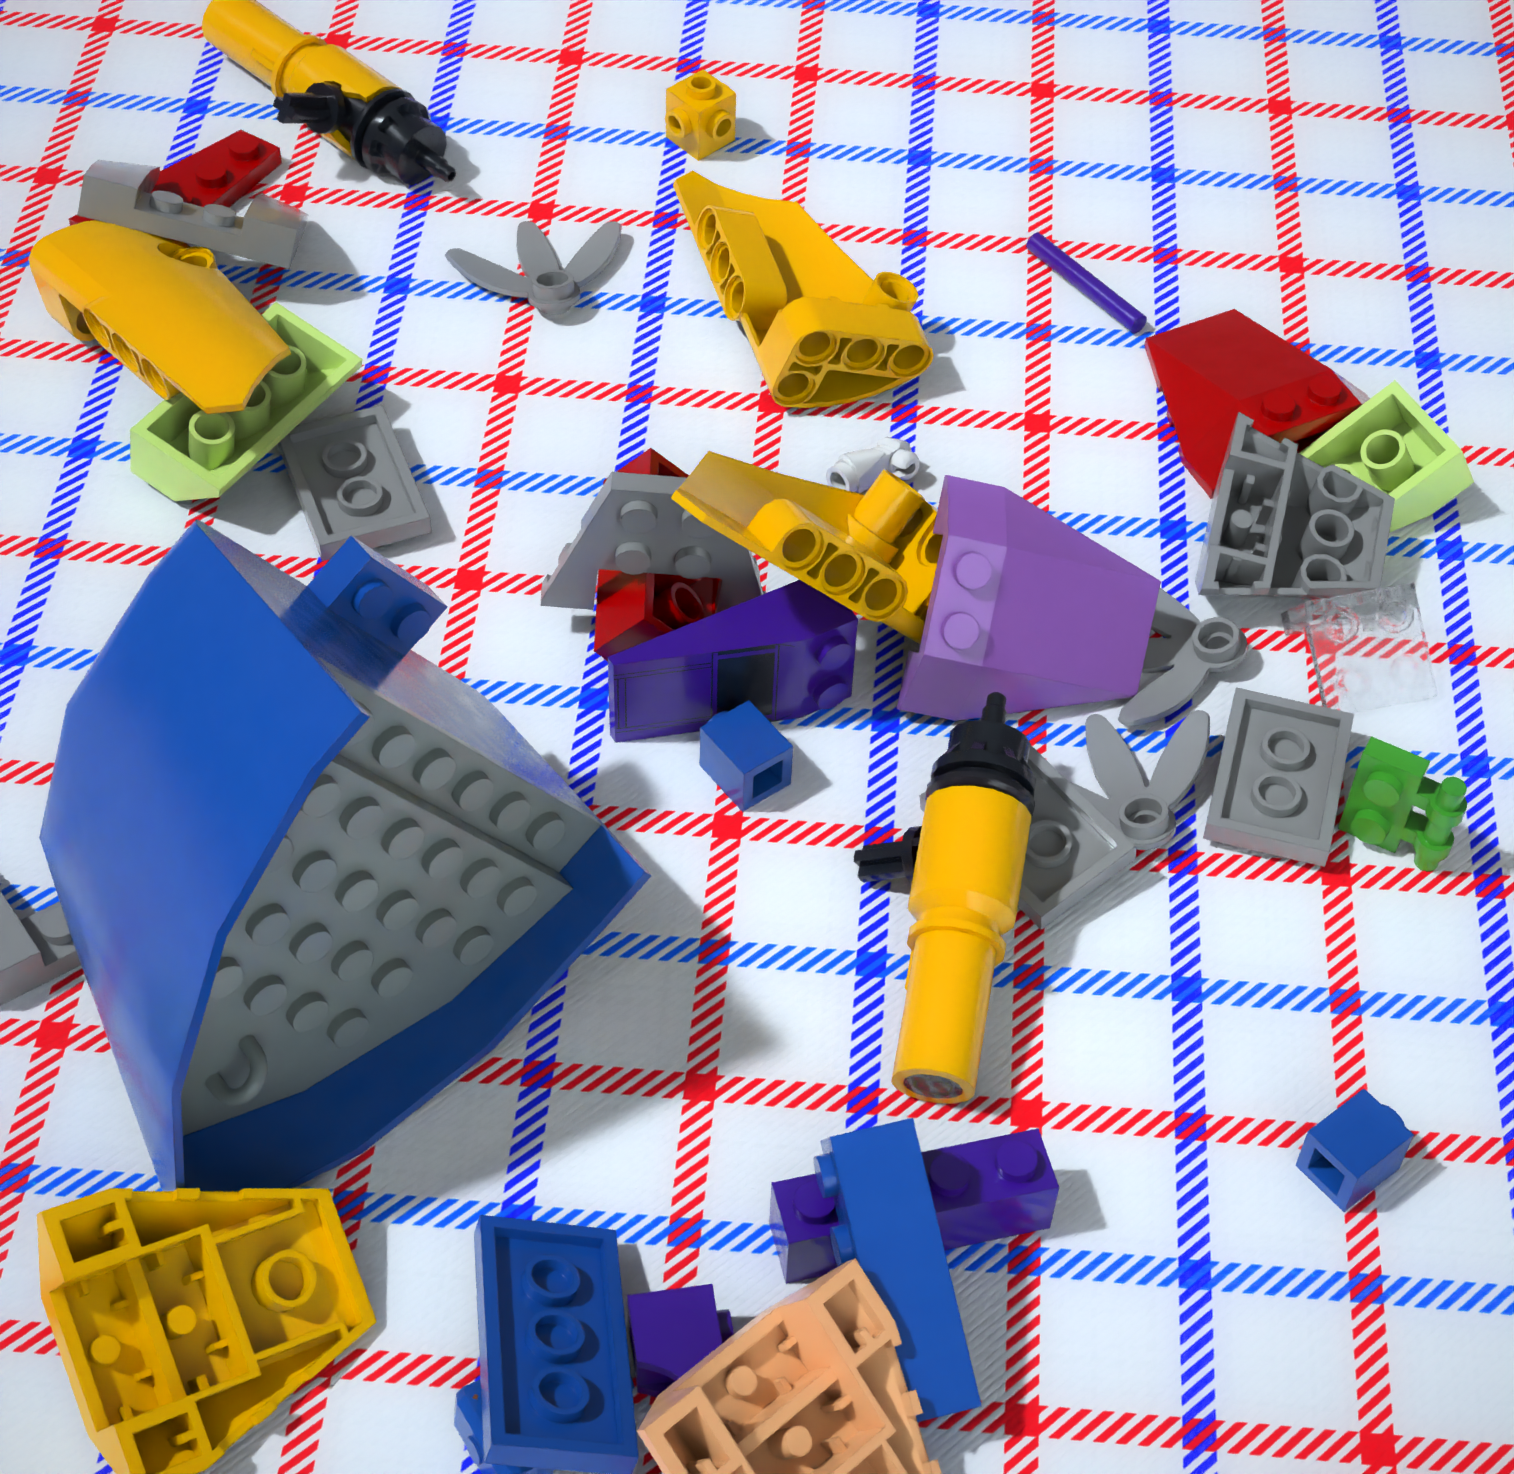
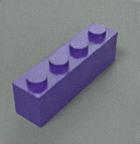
M1038 1128L921 1152L944 1250L1050 1228L1059 1185ZM816 1174L772 1182L769 1225L785 1283L820 1277L837 1268L838 1265L831 1244L830 1227L839 1225L833 1197L825 1199L822 1197Z

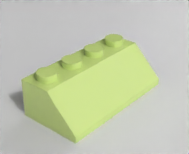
M275 302L261 316L287 344L291 355L278 362L263 377L254 389L244 411L206 414L182 392L169 400H163L130 429L131 472L173 501L220 497L361 368L363 359Z

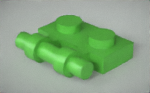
M1371 736L1362 753L1338 829L1356 836L1365 843L1379 846L1393 853L1396 852L1402 840L1413 844L1414 851L1416 852L1414 863L1417 868L1426 872L1433 871L1438 867L1440 861L1447 858L1454 843V835L1451 830L1462 822L1467 809V801L1464 797L1467 786L1463 780L1457 777H1447L1442 783L1425 777L1431 761ZM1414 806L1425 810L1426 816L1413 811Z

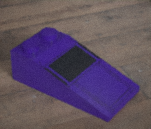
M797 580L608 657L610 736L617 743L699 732L700 727L705 725L714 715L723 711H730L748 700L770 722L802 718L821 709H831L840 704L844 699L852 696L858 618L851 609L805 582Z

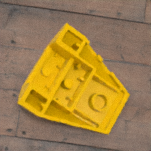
M109 1188L37 1214L41 1299L88 1437L115 1474H197L208 1469L225 1454L229 1447L251 1428L266 1419L289 1395L304 1382L312 1379L377 1322L329 1188H243L240 1191H200V1188H177L174 1191H133V1188Z

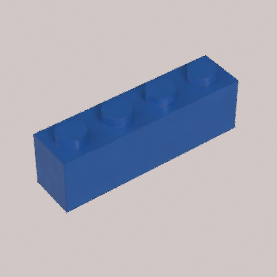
M913 1118L835 1135L821 1140L823 1154L814 1156V1169L822 1197L824 1199L833 1197L839 1225L830 1227V1238L836 1263L840 1266L849 1260L856 1259L894 1318L902 1342L901 1345L895 1346L906 1386L908 1391H917L923 1411L922 1414L916 1415L917 1422L982 1407Z

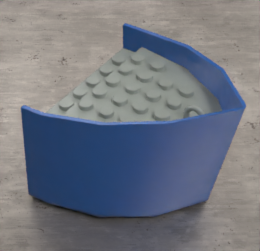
M195 520L149 573L66 706L39 838L74 947L162 1191H174L177 1188H200V1191H240L243 1188H295L362 1154L491 1052L651 877V874L487 698L465 682L411 650L427 634L430 627L448 606L428 585L352 535L306 586L202 521Z

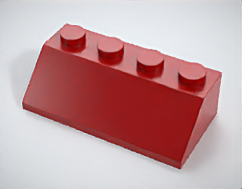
M652 448L616 471L685 478L689 476ZM599 569L594 652L608 662V657L715 614V599L719 578L702 577L699 579H687L680 575L656 573L632 575L618 570Z

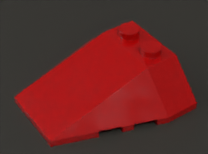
M1236 309L1145 339L1144 347L1158 390L1164 393L1168 406L1167 418L1170 427H1175L1180 443L1178 453L1181 462L1210 499H1213L1238 412L1254 420L1252 428L1281 443L1284 438L1294 442L1331 429L1370 399L1365 392L1338 373Z

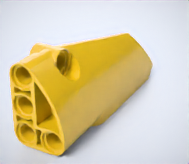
M695 171L675 179L673 184L674 190L724 313L729 320L742 323L772 399L778 405L795 408H815L851 403L892 389L920 375L930 366L934 357L932 348L918 318L911 312L919 297L918 290L908 279L896 273L881 272L873 280L827 235L797 201L766 199L741 193L715 184Z
M91 220L64 227L43 237L34 245L30 252V269L49 315L75 338L81 341L96 339L103 348L164 400H169L182 392L206 414L244 411L254 389L263 377L278 362L291 355L287 344L218 269L213 253L207 248L190 247L181 241L111 223Z
M708 451L687 479L671 496L672 500L717 532L864 618L874 622L881 621L916 643L921 644L943 537L942 535L933 534L938 509L926 502L920 493L888 470L883 469L864 495L777 473Z

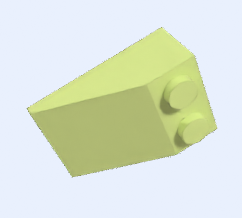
M1396 380L1299 452V454L1324 468L1334 464L1395 498L1390 532L1430 516L1474 483L1463 451Z

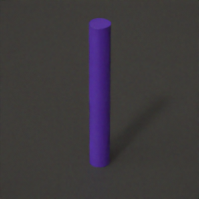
M1037 232L1029 238L1026 248L1128 330L1132 333H1137L1145 326L1147 317L1045 236Z

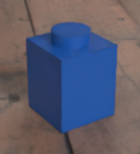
M750 700L730 711H723L714 715L705 725L700 727L699 765L742 812L791 784L793 745Z
M1362 1089L1307 1132L1295 1166L1333 1203L1345 1212L1400 1169L1414 1134L1406 1128L1402 1118L1395 1110L1379 1103L1367 1090Z

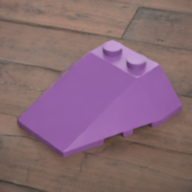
M945 475L933 534L942 535L943 537L919 652L908 650L896 709L958 721L981 718L982 710L986 706L987 696L992 692H1000L1006 697L1005 710L1007 714L1134 697L1138 692L1161 581L1005 487Z

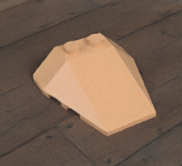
M856 1259L843 1263L757 1315L656 1397L637 1430V1433L663 1474H942L938 1460H929L916 1419V1415L923 1413L916 1390L908 1391L895 1350V1346L902 1344L896 1322Z

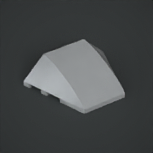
M1238 412L1213 494L1195 579L1198 595H1269L1308 599H1344L1377 595L1381 586L1395 498L1334 464L1325 468L1297 453L1298 444L1287 438H1284L1281 443L1252 428L1254 420Z

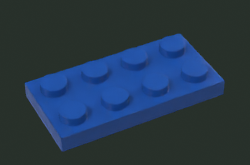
M480 1215L474 1231L484 1463L599 1474H632L639 1459L616 1230Z

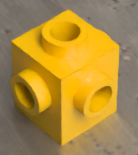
M702 69L666 89L665 123L666 137L698 161L735 141L736 92L728 85Z

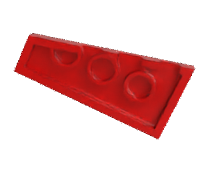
M239 130L160 171L158 181L152 192H171L182 197L183 202L201 207L217 204L229 208L282 164L280 147L248 132ZM75 215L69 218V223L71 226L94 219Z

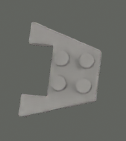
M611 472L582 518L581 530L572 543H567L558 558V566L552 576L547 574L543 580L541 606L593 610L599 569L618 570L632 575L656 573L680 575L687 579H699L702 577L719 578L715 599V614L763 595L766 592L762 590L758 564L750 550L702 523L671 499L674 492L687 478Z

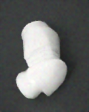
M885 437L879 439L877 447L852 451L839 456L835 465L827 470L826 480L831 487L861 493L870 488L883 469L888 470L903 481L911 479L919 469V458L911 451V446L908 442Z

